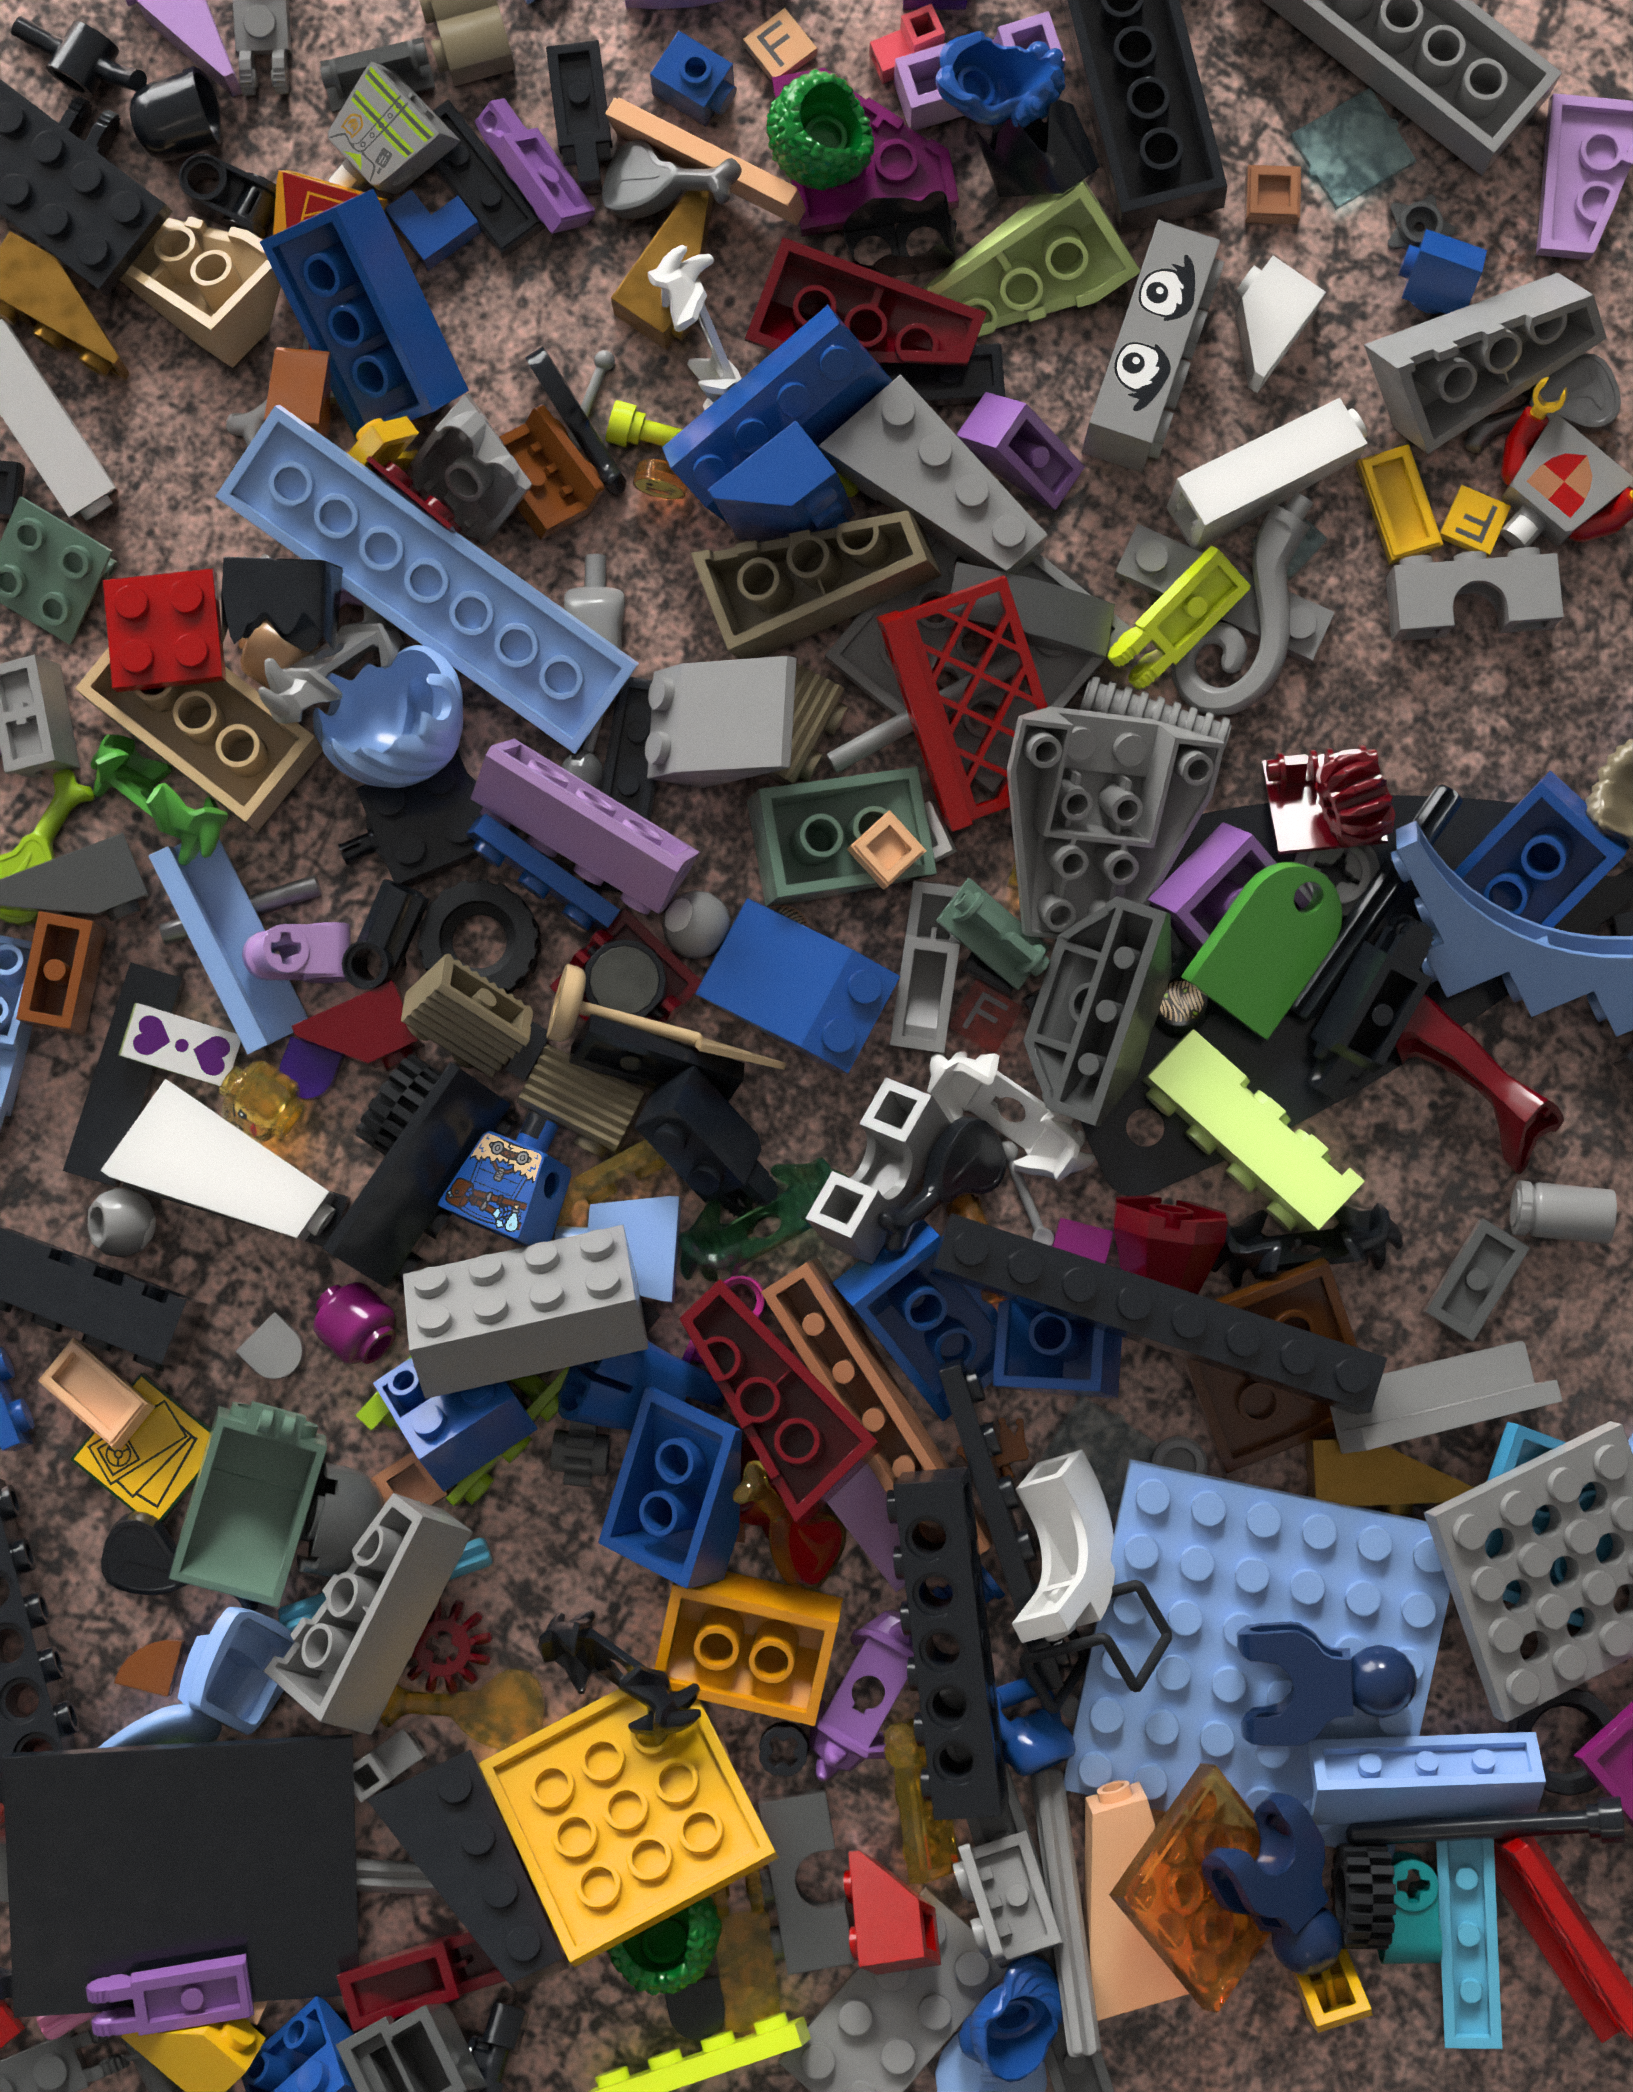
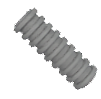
M1095 675L1092 680L1089 679L1079 710L1150 718L1221 740L1225 743L1226 747L1232 727L1228 718L1223 717L1221 722L1213 720V713L1207 712L1204 717L1197 714V708L1191 707L1189 711L1181 709L1182 704L1179 702H1174L1173 706L1165 704V698L1159 696L1156 701L1149 699V693L1142 691L1139 696L1132 693V687L1126 686L1124 690L1116 688L1117 683L1114 681H1110L1108 685L1100 683L1101 678Z

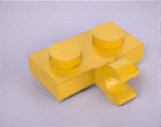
M407 416L388 421L377 418L359 429L355 435L356 444L346 453L372 472L373 470L366 460L369 455L382 466L390 460L403 471H406L411 466L410 463L418 453V450L405 451V449L419 432Z

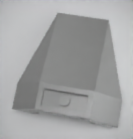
M1052 706L1018 716L1007 766V779L1022 933L1030 937L1057 939L1058 935L1088 915L1105 907V904L1116 896L1149 906L1150 902L1147 899L1161 886L1213 796L1225 743L1221 740L1150 718Z

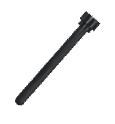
M1612 1796L1597 1797V1803L1586 1804V1810L1353 1823L1346 1830V1839L1354 1846L1589 1833V1839L1601 1838L1602 1844L1625 1843L1621 1797Z

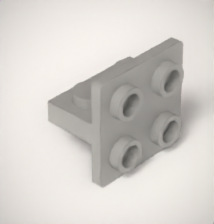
M1026 1830L974 1848L969 1843L958 1847L962 1861L954 1863L953 1869L963 1898H966L968 1904L976 1903L980 1917L970 1920L979 1951L984 1955L985 1959L993 1957L994 1961L1002 1969L1008 1967L1013 1960L1063 1944Z

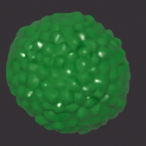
M813 69L808 74L801 75L799 78L792 80L789 85L783 87L782 93H780L776 100L772 101L766 124V133L769 137L768 147L773 150L772 160L777 162L779 168L785 171L791 180H795L807 188L825 191L828 188L846 184L850 180L857 178L863 172V169L869 166L871 162L870 157L874 154L875 148L872 128L869 126L870 119L865 116L860 101L855 97L853 88L848 85L846 80L838 78L834 73L829 74L825 71L820 72L818 69Z
M707 1896L606 1952L609 1954L610 1961L615 1969L622 1973V1976L626 1978V1981L631 1986H634L637 1992L646 1991L652 1996L657 1995L659 1992L661 1994H675L687 1988L689 1984L696 1983L698 1979L704 1976L706 1968L710 1965L717 1951L719 1937L722 1933V1922L718 1918V1910L713 1904L712 1897Z

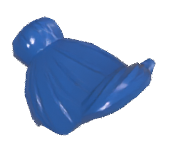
M1034 1955L1013 1960L1006 1969L1003 1982L982 1998L974 2012L964 2020L958 2034L959 2045L964 2055L978 2063H982L994 2076L1010 2083L1024 2079L1041 2065L1051 2042L1057 2035L1058 2025L1064 2023L1058 1981L1048 1962Z

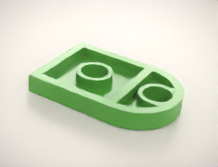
M1282 862L1264 868L1255 874L1244 886L1186 968L1181 978L1254 1033L1268 1040L1338 938L1342 924V905L1335 886L1324 874L1303 864ZM1311 882L1313 886L1312 900L1306 907L1297 910L1294 904L1295 893L1302 884Z

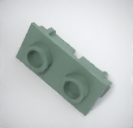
M967 878L936 919L937 923L1016 990L1020 989L1031 973L1034 976L1040 975L1050 962V959L1045 956L1050 947L1039 937L1025 936L1022 933L1021 922L970 878Z

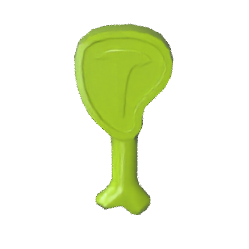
M62 769L54 773L55 793L53 799L34 831L24 836L13 851L0 855V879L55 859L53 841L69 813L78 804L95 799L92 788L78 784L73 771ZM0 909V920L8 924L23 927L34 925L37 922L38 912Z

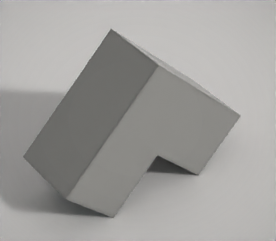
M408 1725L353 1764L354 1794L360 1803L427 1755Z

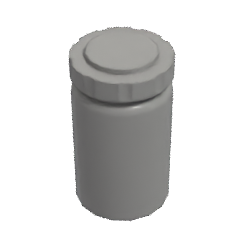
M1517 1181L1510 1204V1224L1513 1235L1526 1236L1529 1232L1533 1237L1609 1244L1614 1234L1617 1214V1200L1614 1190L1542 1182L1532 1185L1531 1181Z

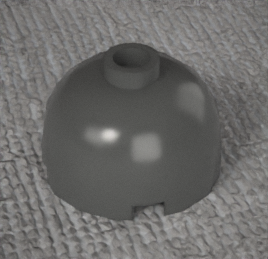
M324 1462L320 1471L326 1478L324 1481L317 1479L299 1538L301 1541L309 1542L308 1557L297 1555V1566L299 1572L319 1576H333L334 1574L340 1575L346 1572L353 1563L352 1549L383 1508L384 1499L376 1483L363 1472L346 1466Z

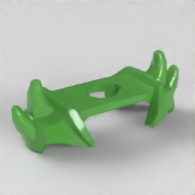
M107 734L101 741L99 749L90 763L92 769H97L93 794L96 797H102L111 787L116 788L153 817L159 831L181 839L182 844L178 857L180 865H188L195 859L200 849L201 855L204 858L210 857L217 846L220 830L226 824L227 812L220 810L215 800L211 797L205 799L203 808L195 810L187 807L179 795L166 783L159 784L154 788L155 784L171 773L172 766L141 756L135 750L133 739L122 735Z

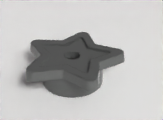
M1433 194L1428 195L1422 201L1414 202L1410 205L1394 202L1390 206L1392 216L1397 225L1388 240V247L1390 249L1408 248L1409 244L1419 247L1426 229L1448 237L1452 236L1456 231L1453 225L1443 220L1442 214L1437 208L1436 196ZM1421 224L1424 230L1417 232L1414 229V225Z

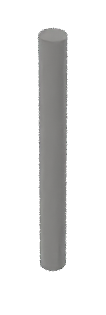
M1013 650L988 664L984 672L1001 681L1015 675L1020 665L1017 652ZM972 674L939 691V693L958 703ZM981 678L971 699L995 685ZM943 704L945 712L954 709L948 705ZM907 710L827 753V758L835 772L838 773L912 732L913 729Z

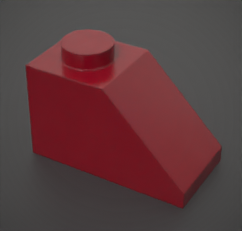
M393 981L387 982L291 1026L295 1036L302 1041L373 1068L384 1065L386 1071L397 1069L404 1058H407L410 1054L415 1055V1050L425 1046L423 1040L416 1038L408 1030L406 1024L401 1022L404 997L399 986Z

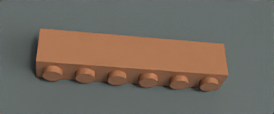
M818 1258L806 1262L761 1291L764 1299L810 1372L883 1447L868 1462V1465L886 1493L888 1490H894L893 1484L902 1472L950 1468L846 1301L832 1284V1279ZM974 1507L981 1555L994 1542L990 1530ZM929 1520L920 1522V1532L927 1541L931 1543L946 1541L945 1531L938 1523Z

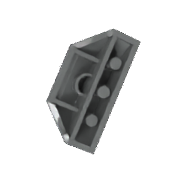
M1118 896L1107 902L1105 907L1088 915L1058 935L1023 1040L1034 1074L1043 1092L1042 1098L1046 1109L1100 1127L1137 1078L1172 974L1171 914Z

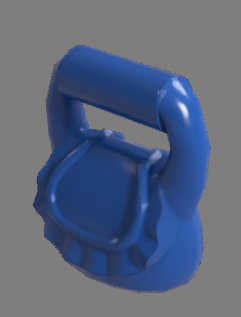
M1027 1677L996 1687L1005 1762L1010 1764L1018 1775L1022 1777L1033 1775L1074 1756L1076 1751L1075 1742L1068 1727L1062 1722L1060 1710L1056 1714H1051L1047 1712L1041 1703L1042 1709H1037L1034 1713L1024 1717H1016L1012 1721H1008L1002 1713V1709L1038 1697ZM1048 1691L1052 1699H1054V1693Z

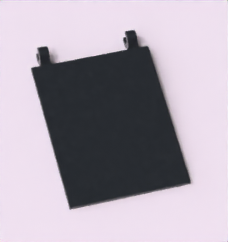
M353 1734L3 1753V1773L0 1774V1803L4 1805L12 1968L5 1969L0 1967V2000L6 1998L13 1999L14 2018L94 2013L115 2010L121 2007L134 2009L133 1999L111 2003L106 2002L104 2004L88 2002L86 1994L87 1984L97 1978L100 1979L111 1975L124 1974L131 1976V1973L241 1954H246L254 2002L305 1999L316 1996H342L337 1975L359 1967Z

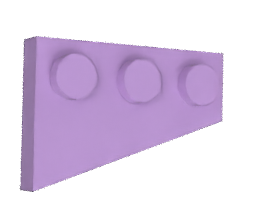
M1555 93L1550 97L1547 112L1536 255L1590 260L1594 254L1628 172L1633 165V101Z

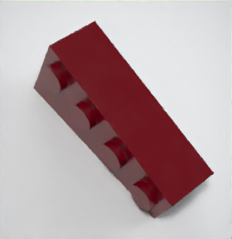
M719 1279L679 1319L724 1395L740 1427L757 1453L768 1476L777 1488L796 1524L803 1527L883 1447L732 1290Z

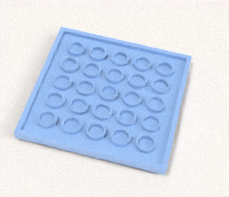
M1129 1460L1111 1552V1562L1115 1569L1114 1585L1131 1580H1138L1144 1583L1172 1631V1640L1140 1692H1133L1128 1688L1103 1644L1090 1647L1072 1730L1076 1751L1074 1756L1066 1760L1063 1772L1066 1791L1091 1796L1097 1794L1099 1787L1109 1782L1126 1780L1130 1784L1140 1782L1151 1809L1258 1831L1253 1816L1254 1812L1273 1792L1284 1793L1298 1799L1310 1814L1314 1790L1308 1757L1309 1742L1301 1746H1263L1251 1744L1242 1737L1241 1722L1246 1712L1253 1707L1281 1702L1292 1689L1290 1675L1279 1665L1249 1661L1240 1653L1237 1647L1236 1634L1240 1629L1250 1624L1299 1622L1314 1631L1326 1645L1332 1648H1350L1351 1658L1364 1648L1383 1645L1393 1647L1405 1654L1413 1664L1418 1681L1416 1694L1408 1707L1396 1715L1380 1718L1367 1715L1353 1705L1354 1716L1334 1718L1325 1725L1321 1733L1313 1740L1420 1735L1450 1596V1588L1427 1521L1329 1502L1314 1497L1147 1462ZM1136 1591L1111 1598L1101 1621L1095 1622L1093 1634L1106 1633L1113 1638L1135 1677H1137L1161 1637V1633ZM1353 1823L1316 1825L1322 1834L1325 1846L1336 1848L1339 1844H1350L1346 1839V1830ZM1388 1844L1386 1846L1393 1860L1396 1844Z

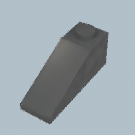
M123 833L0 879V909L42 911L85 917H99L107 913L110 922L141 911L138 901L148 897L147 890Z

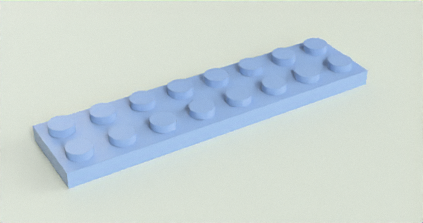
M281 405L274 406L215 496L301 559L325 560L342 567L341 587L423 646L430 647L441 654L452 667L574 754L580 749L639 664L459 533L450 532L406 495Z

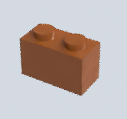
M39 911L16 1019L32 1027L85 1036L107 930L91 920Z

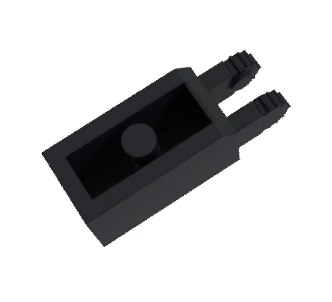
M696 1066L656 1084L634 1128L705 1203L716 1199L725 1209L729 1210V1214L731 1213L733 1217L737 1216L740 1218L754 1210L753 1200L758 1206L764 1207L778 1199L779 1187H777L776 1181L773 1180V1176H769V1172L757 1160L762 1150L758 1134Z

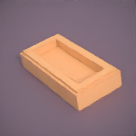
M74 1337L38 1380L104 1441L118 1450L122 1449L155 1408L149 1400L87 1345Z

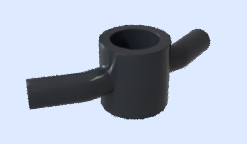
M19 16L12 25L11 34L51 56L46 65L48 72L63 85L82 96L92 98L102 80L133 91H138L147 84V77L144 71L115 63L114 61L120 52L118 47L102 33L85 23L73 21L64 38L50 33L23 16Z

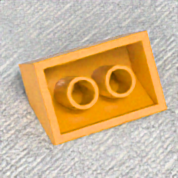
M726 1571L722 1581L689 1589L673 1582L654 1669L664 1671L668 1675L672 1691H680L695 1683L700 1687L697 1697L699 1700L815 1726L843 1598Z

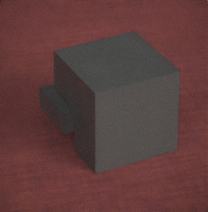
M448 2003L426 2004L395 2022L392 2016H385L336 2044L357 2092H479L488 2087Z

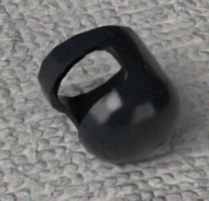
M192 66L183 69L181 73L150 82L136 91L132 97L129 109L132 128L140 145L151 157L169 161L221 144V117L218 100L209 78L201 69Z

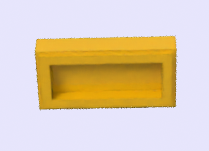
M1409 444L1357 460L1355 467L1389 565L1400 562L1401 559L1422 555L1440 549L1443 542Z

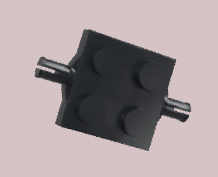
M458 749L443 769L432 777L414 785L389 788L365 784L356 788L366 813V829L368 832L338 844L346 865L377 853L387 864L393 881L410 886L480 857L472 850L476 841L467 836L466 833L477 817L481 816L480 811L483 806L470 799L476 781L468 774Z

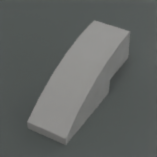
M915 879L913 882L890 1045L944 1053L960 941L937 923L936 919L961 886L918 879Z

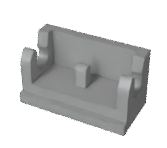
M35 654L0 664V750L6 774L16 773L26 777L37 778L43 777L42 770L57 769L59 771L62 769L75 770L80 768L61 664Z

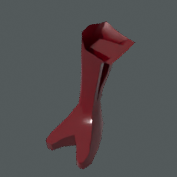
M1426 994L1423 995L1395 1045L1402 1064L1405 1063L1407 1058L1420 1057L1456 1075L1478 1090L1493 1106L1499 1127L1503 1158L1507 1165L1520 1175L1527 1167L1539 1137L1549 1132H1556L1564 1122L1562 1112L1555 1103L1508 1075L1473 1036L1453 1021Z

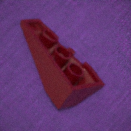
M782 237L745 341L774 351L824 307L829 305L878 363L967 366L987 312Z

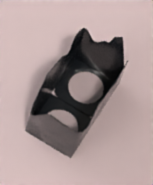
M1062 100L1050 104L1047 122L1037 119L1026 128H1022L1019 123L1018 127H1015L1010 118L1003 124L995 125L990 144L985 141L979 132L975 131L999 197L1063 194L1093 174L1100 167L1074 105Z
M943 191L931 192L921 201L904 197L872 198L854 211L843 224L849 262L889 277L948 268L954 263L957 223L956 220L952 221V217L949 214L947 196ZM920 227H930L940 233L944 244L935 245L925 253L914 256L909 255L906 241L912 231ZM867 236L881 237L891 248V254L881 257L873 265L860 264L854 259L855 246L861 239Z
M224 557L221 589V644L225 640L228 628L230 637L235 644L242 637L249 638L253 631L261 625L265 617L282 639L301 650L311 652L323 636L329 646L335 651L343 568L325 560Z

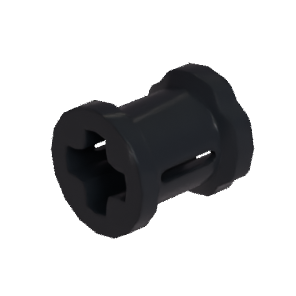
M788 1721L775 1722L767 1727L761 1735L759 1743V1761L763 1768L774 1776L784 1775L789 1777L801 1771L806 1764L809 1750L808 1737L803 1729L795 1723ZM776 1736L783 1742L790 1737L795 1739L796 1744L794 1745L793 1753L796 1758L791 1762L784 1756L777 1761L771 1757L774 1750V1744L771 1739Z

